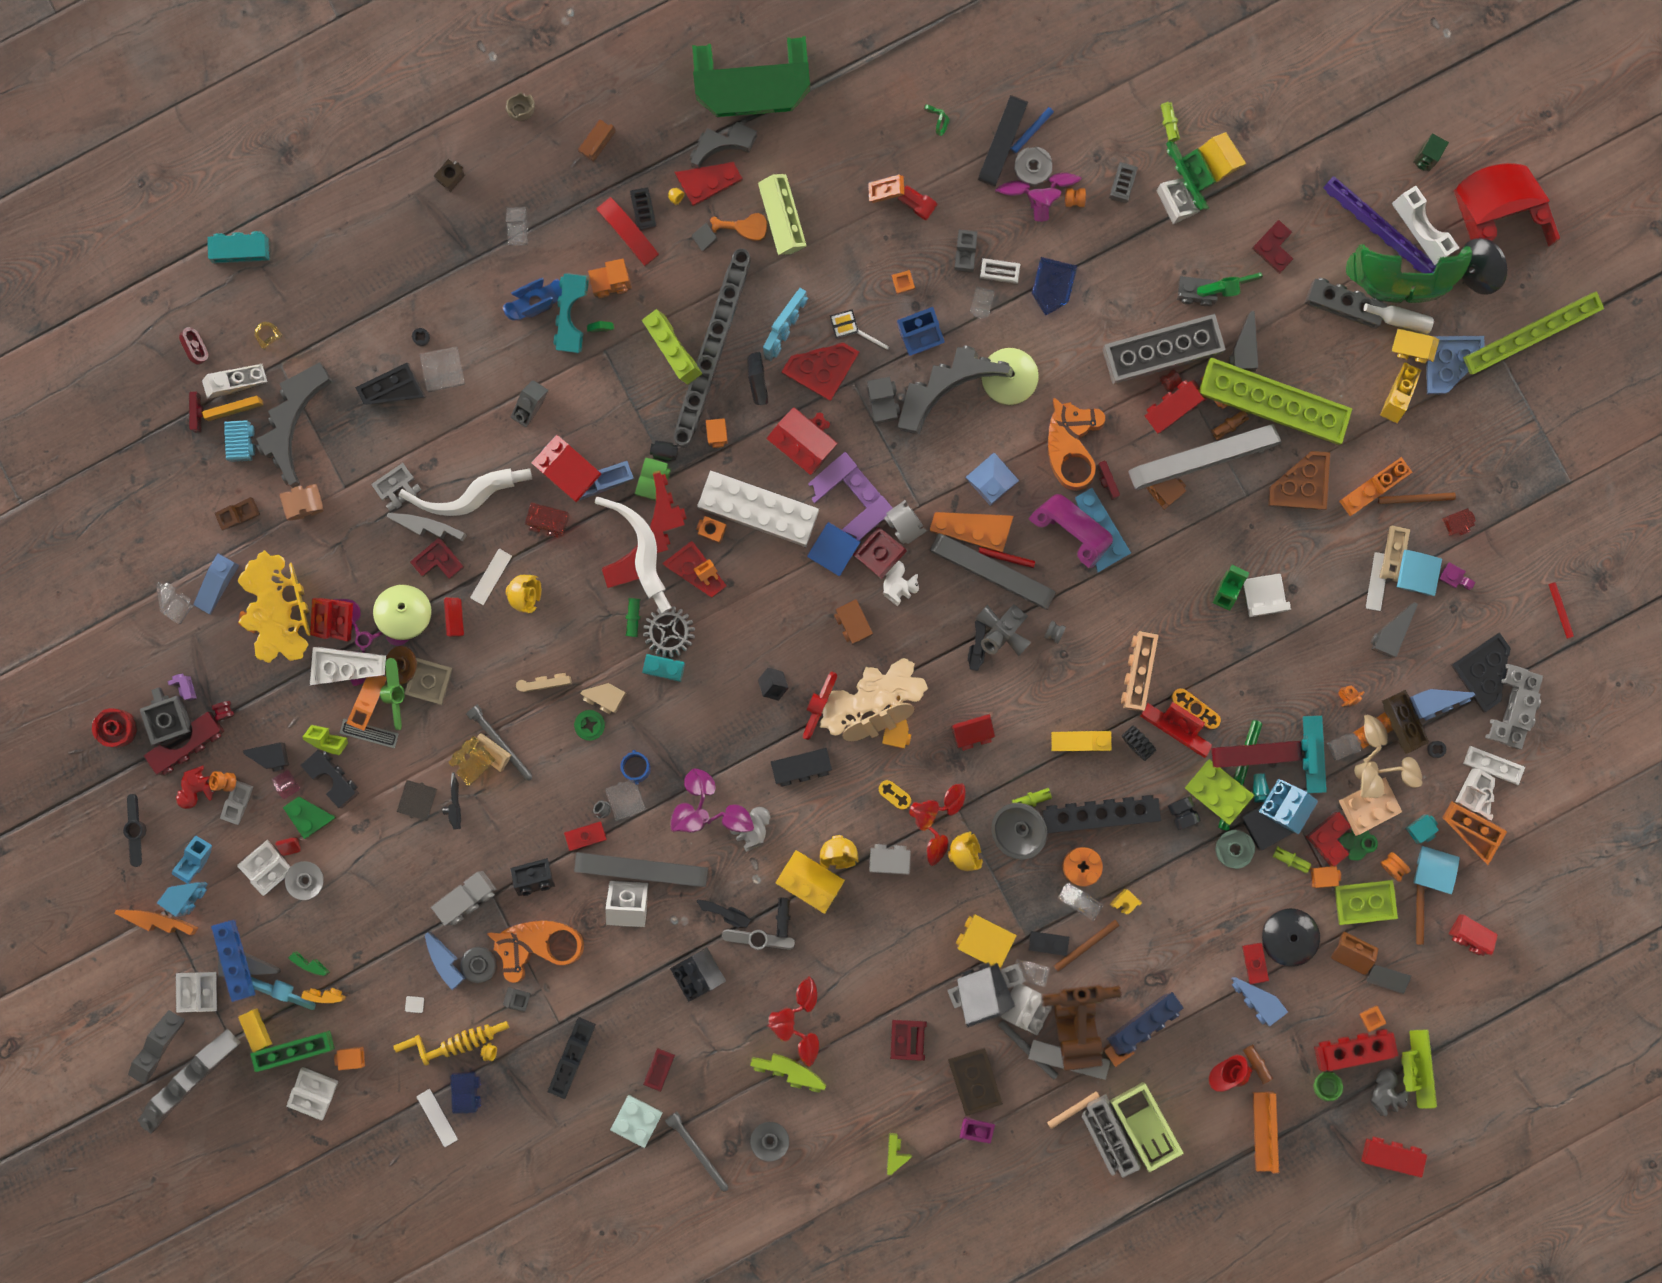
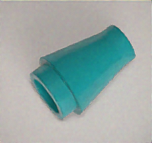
M1254 774L1252 791L1254 802H1265L1270 794L1265 774Z

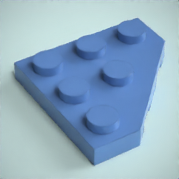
M1434 336L1440 340L1434 361L1426 362L1427 394H1447L1469 372L1463 357L1484 347V336Z

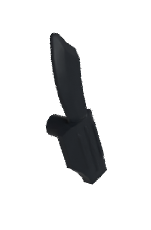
M976 620L975 645L970 646L967 660L970 666L969 670L978 671L984 663L985 651L981 646V641L985 635V624Z
M452 772L451 776L452 804L442 809L443 814L449 816V822L453 830L461 829V809L458 799L459 782L454 772Z
M696 900L701 910L723 915L724 922L735 927H748L751 919L744 912L732 906L725 909L710 901Z

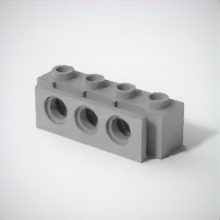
M1105 1094L1089 1102L1087 1105L1088 1110L1083 1111L1082 1118L1111 1175H1115L1118 1169L1123 1178L1140 1170L1141 1162L1107 1095Z

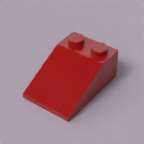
M558 435L551 440L532 462L543 475L575 502L601 476V473Z

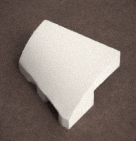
M1472 768L1455 802L1483 818L1492 820L1493 815L1490 813L1491 802H1494L1493 788L1495 787V778L1481 769Z

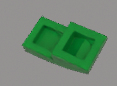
M293 952L288 957L293 963L308 972L322 976L330 973L317 959L309 963L299 952Z

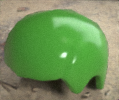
M1334 1072L1320 1073L1315 1078L1313 1085L1317 1097L1324 1101L1337 1100L1342 1095L1344 1087L1341 1078Z

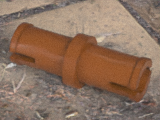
M1241 410L1231 418H1226L1222 424L1211 430L1213 437L1219 440L1229 432H1234L1238 426L1249 420L1248 414Z
M1252 1044L1242 1050L1251 1063L1250 1067L1256 1071L1262 1084L1271 1081L1273 1077L1264 1064L1266 1062L1264 1059H1261L1254 1045Z

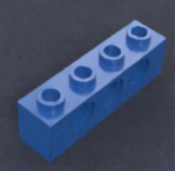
M231 920L211 926L231 1002L256 995L236 921Z

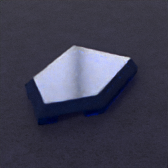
M1044 257L1040 258L1032 295L1045 316L1069 302L1077 265Z

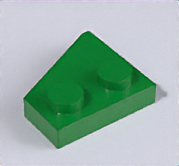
M297 797L283 807L303 839H307L336 819L334 815L302 797Z

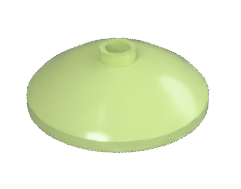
M1004 348L994 352L989 357L991 362L998 363V361L1009 363L1014 372L1012 378L1001 376L981 377L984 390L993 400L1005 405H1015L1024 402L1033 394L1038 384V369L1034 360L1027 353L1015 348Z
M396 585L383 591L377 598L373 608L374 621L378 629L390 638L398 640L411 639L421 634L427 628L431 619V605L427 596L416 587ZM400 605L405 606L402 610L398 609Z

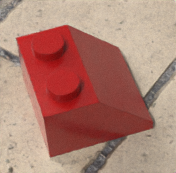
M990 714L951 726L957 749L962 747L963 751L974 748V743L980 742L981 745L991 743V738L995 737Z

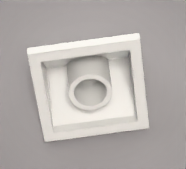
M1184 178L1163 182L1157 189V193L1173 224L1200 212L1193 203L1191 192H1188L1184 186Z

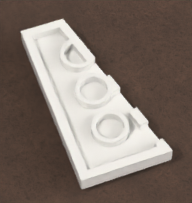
M313 647L310 685L385 675L386 656Z

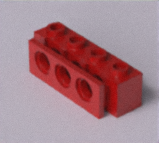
M1387 1029L1376 1030V1034L1368 1035V1033L1357 1034V1038L1349 1039V1036L1338 1038V1042L1330 1043V1040L1319 1042V1046H1314L1318 1068L1321 1071H1332L1399 1056L1394 1033L1387 1031ZM1375 1041H1378V1048L1376 1050H1373V1043ZM1356 1045H1359V1052L1357 1054H1354V1047ZM1337 1049H1340L1341 1055L1338 1058H1335L1334 1052Z

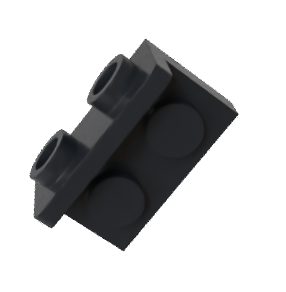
M548 858L510 868L514 889L518 896H528L533 892L547 891L551 887H555Z

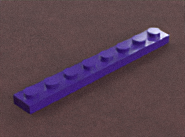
M1333 176L1323 187L1329 196L1337 199L1343 208L1351 211L1358 221L1366 224L1372 233L1380 236L1386 245L1394 248L1403 259L1408 260L1415 270L1422 273H1433L1437 264L1434 265L1429 257Z

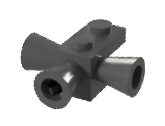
M987 604L975 618L992 628L981 641L983 650L989 654H996L998 649L1007 641L1016 654L1020 656L1031 641L1014 632L1028 615L1013 604L999 620Z

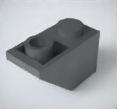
M532 380L521 391L510 418L527 428L542 406L548 389Z

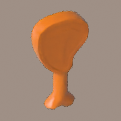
M760 213L751 214L745 220H738L736 222L720 221L715 216L710 219L713 225L711 228L713 233L721 228L734 229L742 237L751 241H761L767 233V220Z

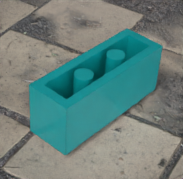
M254 231L249 235L235 232L229 236H225L223 233H215L213 236L207 237L208 259L212 263L269 260V238L263 232Z

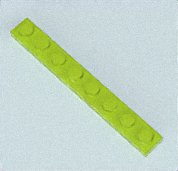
M1593 292L1464 356L1463 359L1470 375L1603 310L1604 307L1597 292Z

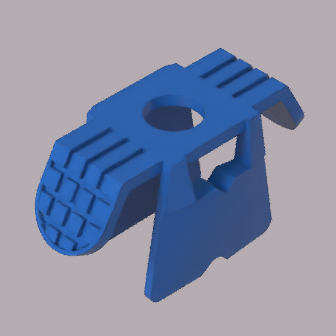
M540 278L511 292L513 296L520 299L505 303L503 305L504 313L510 320L515 321L525 317L532 318L551 309L552 304L558 302V297L562 295L560 280H553L551 284L543 287L544 279ZM533 296L541 298L540 302L532 306L530 305V299Z

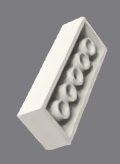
M711 470L697 506L699 510L804 547L808 544L819 513V509Z

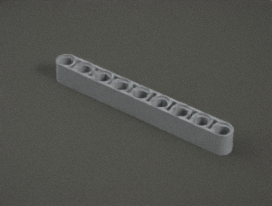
M1271 424L1137 466L1129 470L1128 473L1135 490H1139L1275 447L1282 441L1275 425Z

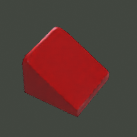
M297 837L275 843L282 856L301 851Z

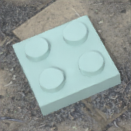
M628 1095L610 1130L645 1148L663 1112Z

